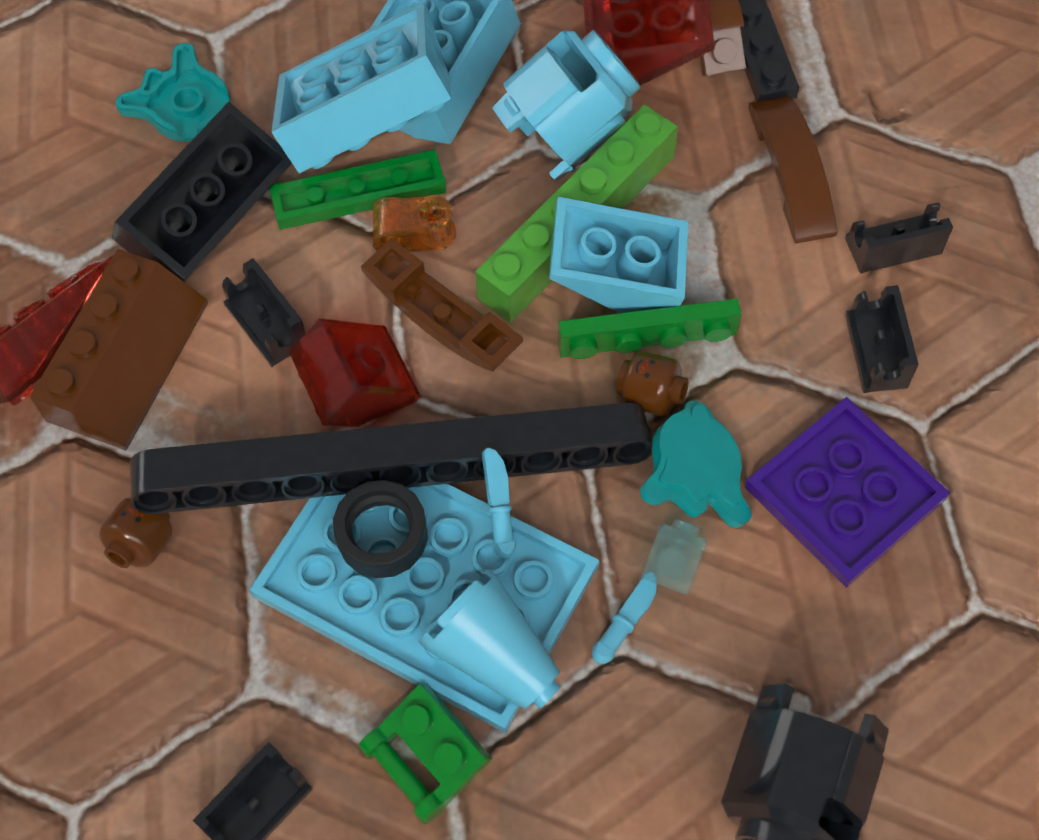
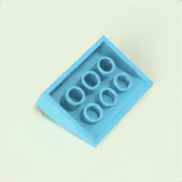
M388 0L370 29L424 2L433 23L451 86V99L441 109L430 114L424 112L409 119L407 124L399 129V131L417 139L451 144L521 25L512 0Z
M422 2L279 75L272 134L298 173L311 167L319 169L327 165L334 156L348 149L350 151L358 150L364 147L371 138L385 131L395 132L407 124L409 119L421 113L430 114L438 111L451 99L450 78L426 4Z

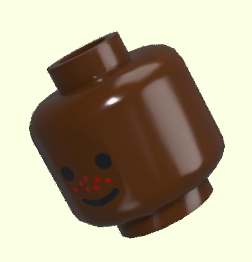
M639 352L631 360L623 362L617 379V393L623 396L624 403H636L644 409L645 413L665 416L671 412L675 404L681 405L684 402L689 382L687 377L682 376V368L678 360L652 353Z
M125 498L116 506L100 528V540L106 548L104 550L105 556L113 564L122 568H128L130 565L147 567L154 562L172 536V525L169 521L170 514L141 513L133 508L131 498Z

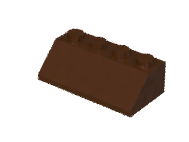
M117 249L32 392L31 400L46 422L127 451L208 304L207 299L158 262Z

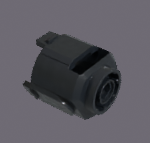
M788 684L764 685L755 709L750 711L721 801L727 817L739 826L735 839L858 840L861 828L866 823L885 757L883 753L889 729L875 715L865 713L857 734L828 720L789 710L794 688Z

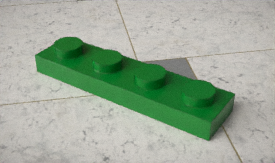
M435 149L272 185L270 192L279 230L444 194L446 193V183Z
M737 298L558 321L560 358L572 356L575 359H586L593 357L597 353L610 351L632 353L642 347L656 345L673 348L683 345L688 341L703 339L709 342L723 341L737 334L741 318L739 301Z

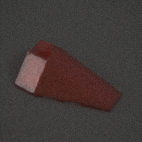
M114 255L89 263L50 289L47 295L51 300L45 302L44 299H40L27 307L24 306L12 314L14 316L13 320L16 322L12 326L6 324L0 327V403L10 402L11 405H16L32 394L34 391L32 385L44 374Z

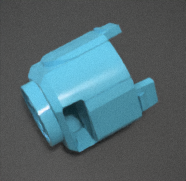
M562 30L503 82L507 93L492 109L509 132H513L519 127L527 136L535 130L540 134L548 145L563 159L560 164L549 172L554 180H560L567 173L574 172L576 170L575 166L580 164L625 124L626 120L624 118L632 112L633 99L631 96L641 86L595 30H592L583 39L575 31Z

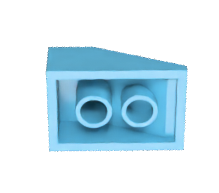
M558 197L555 207L549 279L618 313L680 306L685 299L689 221Z

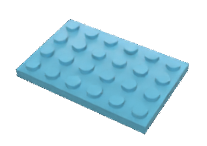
M449 484L408 488L416 494L425 511L428 540L423 555L411 569L395 577L376 579L359 574L346 564L337 547L333 531V517L339 502L346 494L310 498L250 588L249 592L252 597L416 686L428 684L440 699L506 734L520 706L428 652L418 642L426 632L435 639L437 635L433 632V629L438 625L436 623L437 619L476 579L485 586L480 579L483 573L489 569L498 577L550 655L599 568V560L511 515L513 540L516 541V548L511 557L501 558L496 554L492 545L495 543L491 514L488 513V508H491V506ZM388 505L375 506L362 512L354 521L352 527L353 539L357 546L363 551L373 554L386 553L401 546L407 539L410 531L409 521L405 513L399 508Z

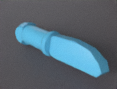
M485 448L482 452L488 504L491 506V508H488V513L491 514L495 544L492 545L498 556L508 558L512 556L516 548L510 517L512 507L509 505L508 475L504 461L494 449Z
M652 572L644 575L620 609L619 614L613 616L612 623L602 638L595 642L592 649V657L596 663L606 664L615 657V652L628 634L633 632L634 626L649 609L657 592L656 577Z

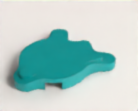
M181 43L176 45L172 51L171 69L166 72L156 68L148 69L144 74L140 88L122 93L117 97L116 108L120 115L124 117L140 118L149 122L159 133L169 139L190 142L230 102V98L223 80L215 73L200 66L195 48L190 43Z
M688 401L681 408L680 412L672 415L656 431L652 442L653 471L651 476L641 485L640 495L650 505H660L667 501H672L688 516L694 518L703 514L707 509V504H709L728 526L740 528L751 519L752 514L740 491L739 481L742 463L737 443L730 432L714 418L707 406L698 401Z

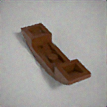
M790 96L749 103L748 109L759 141L765 140L785 197L783 211L794 243L836 236L838 232L836 217L824 167L812 133L799 107Z
M392 238L361 266L362 272L408 318L448 349L477 366L493 372L523 342L521 335L492 313L488 312L483 316L427 274L423 261Z

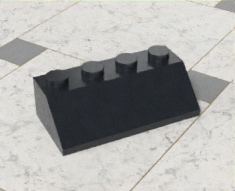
M228 102L115 221L112 239L127 252L158 262L185 282L287 170L292 162L274 139Z

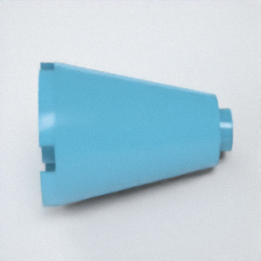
M487 569L480 579L485 586L476 579L437 619L436 623L438 625L433 629V632L437 635L435 639L426 632L418 643L428 652L526 710L532 703L541 709L561 687L554 680L560 673V670L498 577Z

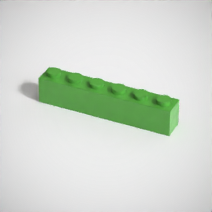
M644 104L475 271L477 299L511 324L553 281L549 279L557 198L563 197L624 209L674 158L678 126Z

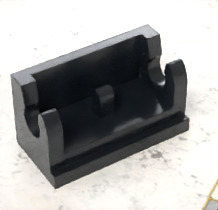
M940 203L928 204L923 215L866 229L864 220L853 222L850 232L846 234L845 240L860 274L942 254L953 226L949 218L941 219L938 222L937 213L940 211Z
M252 258L243 264L245 278L242 282L235 285L229 277L224 279L222 288L226 300L223 303L272 368L309 343L302 319L256 260Z
M886 286L881 292V297L868 302L866 291H863L855 297L851 310H847L845 313L863 393L906 389L909 387L919 364L899 286Z
M268 742L192 821L211 840H266L313 788L307 783L304 776L296 768L289 765L280 752Z

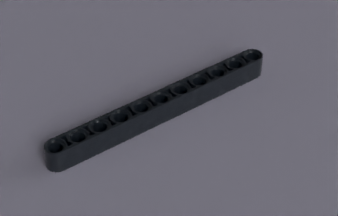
M619 403L148 449L134 454L130 459L131 505L141 513L161 514L344 495L367 481L388 480L403 484L406 488L485 480L482 452L485 448L494 449L503 459L508 477L632 465L640 463L652 455V439L644 409L636 403Z

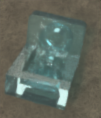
M674 519L672 526L661 523L641 578L688 595L703 551L707 545V539L699 537L701 528L678 519Z

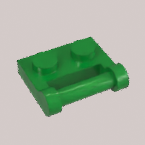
M419 684L358 745L368 759L373 757L412 802L415 806L413 813L422 824H427L439 815L493 759L428 684ZM398 735L440 783L434 792L431 793L390 745Z

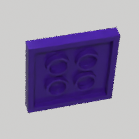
M845 397L748 478L745 484V488L846 588L946 501L950 494L942 484L848 397Z

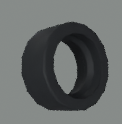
M388 480L367 481L351 489L339 502L333 517L334 538L345 563L359 574L376 579L395 577L411 569L423 555L428 540L425 511L416 494L403 484ZM388 505L399 508L405 513L409 521L410 531L407 539L401 546L386 553L376 554L363 551L357 546L353 539L352 527L354 521L362 512L375 506Z

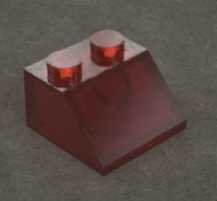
M319 318L289 351L298 375L323 426L359 427L411 405L421 398L386 326Z

